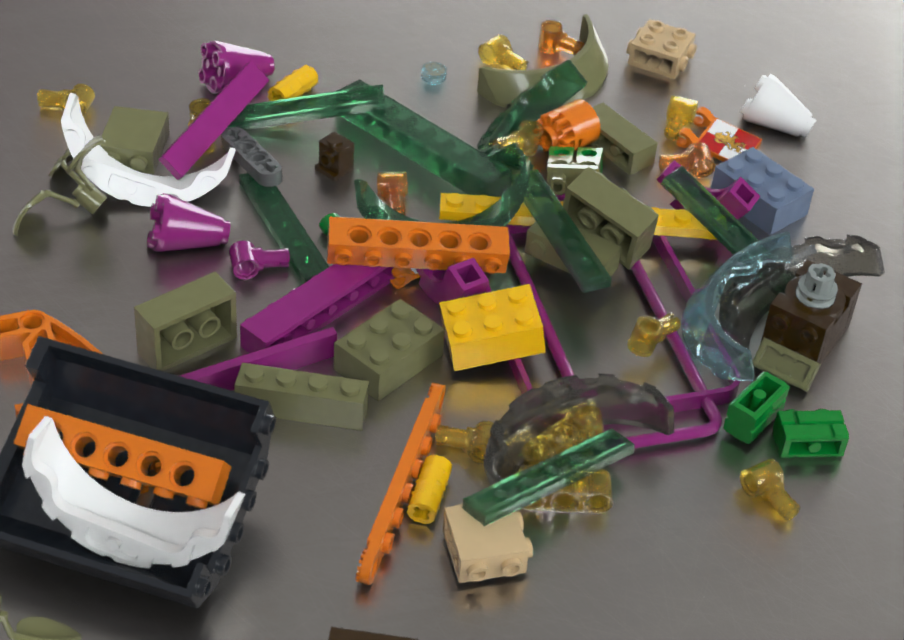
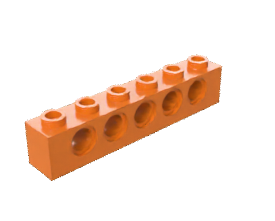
M329 216L327 264L447 270L449 266L475 258L483 272L506 273L510 256L508 227Z
M27 404L13 443L24 449L23 456L28 436L42 419L47 416L53 419L58 433H63L62 442L79 466L89 469L88 475L106 481L109 475L121 478V485L140 490L142 485L154 488L152 494L173 500L175 494L187 498L186 504L200 509H206L208 504L213 506L220 504L231 470V466L225 461ZM94 441L95 451L90 456L84 457L83 449L85 445ZM122 451H127L128 459L126 463L116 467V456ZM160 460L161 469L158 474L148 476L149 465L153 461ZM187 470H193V481L187 486H181V475Z

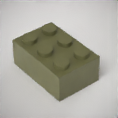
M589 166L566 188L561 214L562 220L621 246L619 263L627 269H630L649 250L659 215L650 206L641 203L632 197L627 190L619 188L609 181L604 174L596 172Z
M216 271L134 307L137 353L153 369L166 371L237 338L236 292Z
M398 299L334 342V370L345 378L369 381L368 395L379 402L443 356L445 329L402 299Z

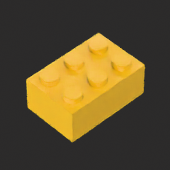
M530 284L439 302L445 338L454 371L546 352L543 324Z

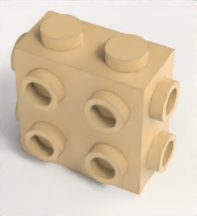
M649 19L643 28L640 27L638 29L635 39H631L628 43L626 53L629 54L628 65L675 80L679 72H684L688 59H693L697 49V45L694 44L696 34L684 28H676L666 25L661 21Z
M511 498L444 507L442 530L459 583L479 582L489 578L511 577L526 573L528 558L533 556V548L530 538L525 537L523 533L522 514L520 511H515Z

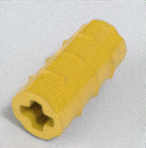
M303 65L293 70L290 75H286L283 80L277 81L268 90L270 103L279 109L293 104L296 99L301 98L304 93L309 92L318 84L317 72L308 65Z
M435 454L429 455L425 458L422 468H420V474L416 480L414 491L411 493L412 496L407 510L408 516L415 522L422 524L432 523L436 518L438 510H440V503L442 498H444L446 486H448L452 464L446 457Z

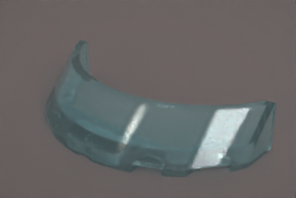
M789 232L769 236L738 251L695 289L686 303V308L682 314L681 329L687 350L693 359L699 360L711 369L713 375L721 379L751 382L755 377L751 351L730 338L721 328L715 317V311L724 286L733 277L756 273L763 264L770 262H792L793 253Z

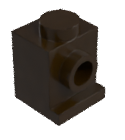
M335 131L319 140V163L315 165V170L334 182L354 170L355 143Z

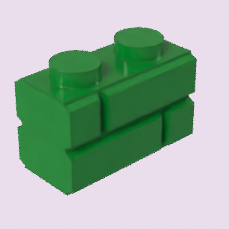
M763 371L755 381L751 382L728 405L727 417L723 425L724 430L744 443L750 444L776 418L777 412L783 411L786 402L785 398L788 395L790 386L772 374Z
M787 409L785 411H778L772 432L775 443H777L780 458L842 457L849 440V433L846 424H844L841 410L817 409L815 411H797L795 409Z

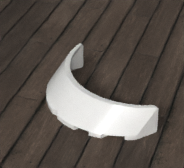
M70 93L61 123L67 146L74 159L94 137L83 118L79 97L76 94ZM100 145L94 147L84 157L81 170L88 179L104 192L119 200H128L134 205L151 207L152 203H155L157 194L161 195L162 193L170 194L189 202L212 190L227 176L236 149L230 147L229 152L217 162L197 172L185 174L178 180L174 176H156L131 169L109 156Z
M45 416L27 439L22 467L26 479L31 478L38 494L43 500L42 508L52 520L57 518L72 532L71 538L98 555L109 556L122 564L140 568H150L152 564H171L172 568L188 565L190 560L202 557L211 551L215 552L225 543L245 497L244 493L238 492L218 505L191 512H168L150 509L115 495L91 478L68 452L52 418Z

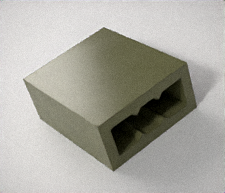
M114 106L101 135L106 140V143H102L100 146L109 156L123 165L142 173L154 174L159 163L158 159L161 157L170 135L168 112Z

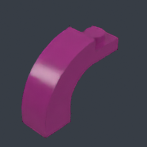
M675 160L656 179L674 197L669 205L675 210L685 209L688 211L724 213L725 224L732 223L743 217L761 197L742 177L723 189L707 188L693 179Z
M475 258L449 266L447 270L415 268L421 277L419 281L420 287L438 305L439 302L482 294L489 283L488 278Z

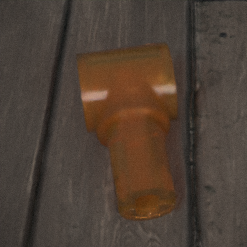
M545 20L541 23L538 48L542 52L552 54L563 50L576 55L585 45V42L569 37L568 33L563 31V25L560 22Z
M703 142L691 144L686 151L680 154L659 155V169L661 173L673 160L686 172H692L698 178L708 177L715 170V162L709 147Z
M406 171L378 172V197H383L387 202L389 216L392 220L403 219L406 215L404 199L408 195Z

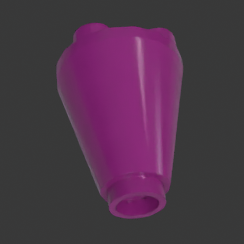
M216 40L202 43L201 45L202 68L199 69L198 77L200 83L206 84L211 93L219 94L251 60L266 77L274 73V59L271 55H267L264 52Z
M166 193L157 194L155 203L151 205L150 220H154L152 231L149 230L147 248H152L153 251L164 252L214 247L220 244H227L230 221H224L221 216Z

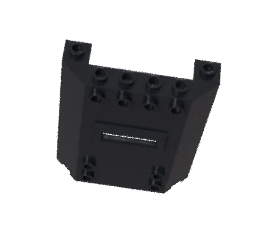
M39 336L25 364L34 381L0 453V547L198 609L218 586L221 576L227 575L232 560L230 556L234 543L238 544L244 532V523L242 522L246 512H251L256 502L257 492L255 489L259 479L264 480L268 472L269 460L267 458L271 434L276 424V416H274L270 402ZM27 404L225 461L231 466V470L220 503L228 500L238 492L245 494L225 543L215 552L211 551L202 557L190 560L188 565L172 568L171 564H152L150 568L130 566L116 562L109 556L98 555L71 538L72 532L57 518L52 520L42 508L43 500L38 494L31 478L26 479L22 467L24 449L13 443ZM59 432L58 434L61 440H63V433ZM94 441L85 445L83 449L84 457L90 456L95 451ZM122 451L116 456V467L126 463L128 459L127 451ZM153 462L148 467V473L151 469ZM81 467L86 473H88V468ZM187 470L181 475V486H187L193 481L194 471ZM109 475L107 481L90 476L110 492L136 504L143 487L142 485L140 490L123 486L120 484L121 478ZM176 494L173 500L154 495L149 506L150 509L168 512L202 510L186 504L187 498ZM208 504L207 508L213 507V505Z

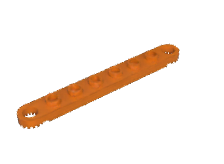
M431 383L427 394L429 398H425L367 539V548L363 549L360 556L359 564L362 565L357 566L356 582L371 585L384 553L390 554L395 536L392 532L394 528L399 529L401 527L404 517V509L402 507L404 503L409 504L411 493L414 491V484L412 482L414 479H418L420 468L423 466L422 457L428 456L433 441L431 434H437L442 417L440 412L445 398L446 385Z

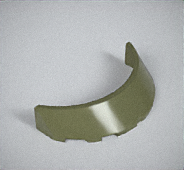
M587 14L582 16L579 39L585 45L572 58L554 66L534 70H504L483 66L479 68L478 94L498 106L507 108V104L519 105L531 111H544L545 106L556 105L561 107L577 99L584 100L585 98L592 97L603 86V81L608 74L609 63L607 54L590 17Z

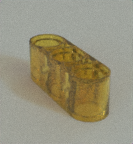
M592 405L582 406L527 442L522 448L527 478L531 482L539 484L550 481L601 446L605 441L601 410Z
M529 465L521 467L515 474L516 502L520 508L525 510L603 513L613 506L611 475L604 469Z

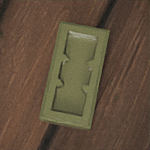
M765 337L750 364L808 392L821 366L820 363Z

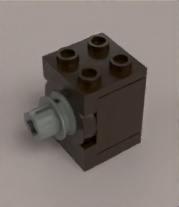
M807 259L796 272L795 278L788 282L784 294L780 292L770 304L761 342L765 337L822 364L849 328L862 283L834 271L829 265L818 264Z

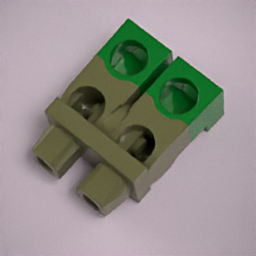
M550 146L547 165V193L552 195L566 194V188L588 166L596 172L602 173L603 148L578 147L576 162H574L575 147Z

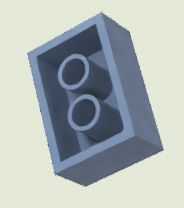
M754 147L715 166L711 189L726 188L742 177L761 196L744 217L769 235L778 232L808 214L814 188Z

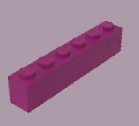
M333 264L241 323L240 347L248 353H252L319 331L388 285L391 279L396 278L391 273L394 267Z

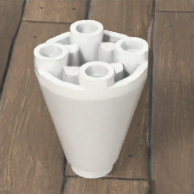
M772 74L768 77L762 76L754 88L758 93L754 99L748 98L740 111L744 114L743 119L753 124L797 137L801 135L806 138L816 122V119L811 117L812 113L776 76Z

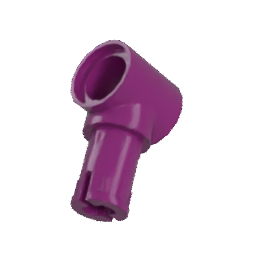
M245 240L237 241L229 248L233 273L242 280L255 277L259 271H263V268L289 267L290 255L288 248L262 250L261 247L255 248L251 242Z

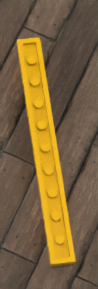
M441 193L439 220L532 226L545 212L561 219L564 202L544 199ZM651 207L659 215L654 235L725 240L726 224L724 213Z

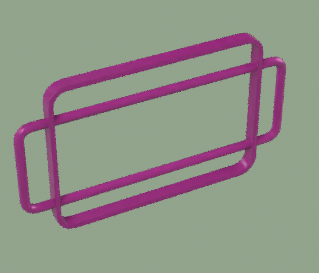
M545 191L505 197L563 201L565 194L552 195ZM481 222L470 224L508 227L510 262L520 284H530L543 324L544 338L577 411L555 413L542 407L521 359L508 360L530 415L537 424L550 430H569L585 427L592 443L601 450L608 452L708 437L720 430L722 418L717 406L729 403L736 398L741 380L740 371L666 236L653 235L652 241L730 385L722 388L707 389L640 260H638L631 267V270L695 392L590 408L511 234L527 232L531 226ZM489 284L484 293L492 292ZM700 408L704 409L709 418V422L703 425L617 439L606 438L601 434L598 427L600 424Z

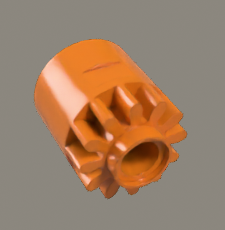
M582 99L574 100L541 115L540 119L536 120V124L539 127L535 129L537 141L544 152L549 151L550 146L575 147L574 151H576L578 147H585L597 141L601 131L597 113L588 102Z

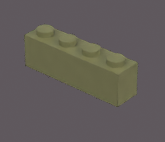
M242 362L235 383V392L269 401L274 416L279 419L362 431L368 410L369 381Z

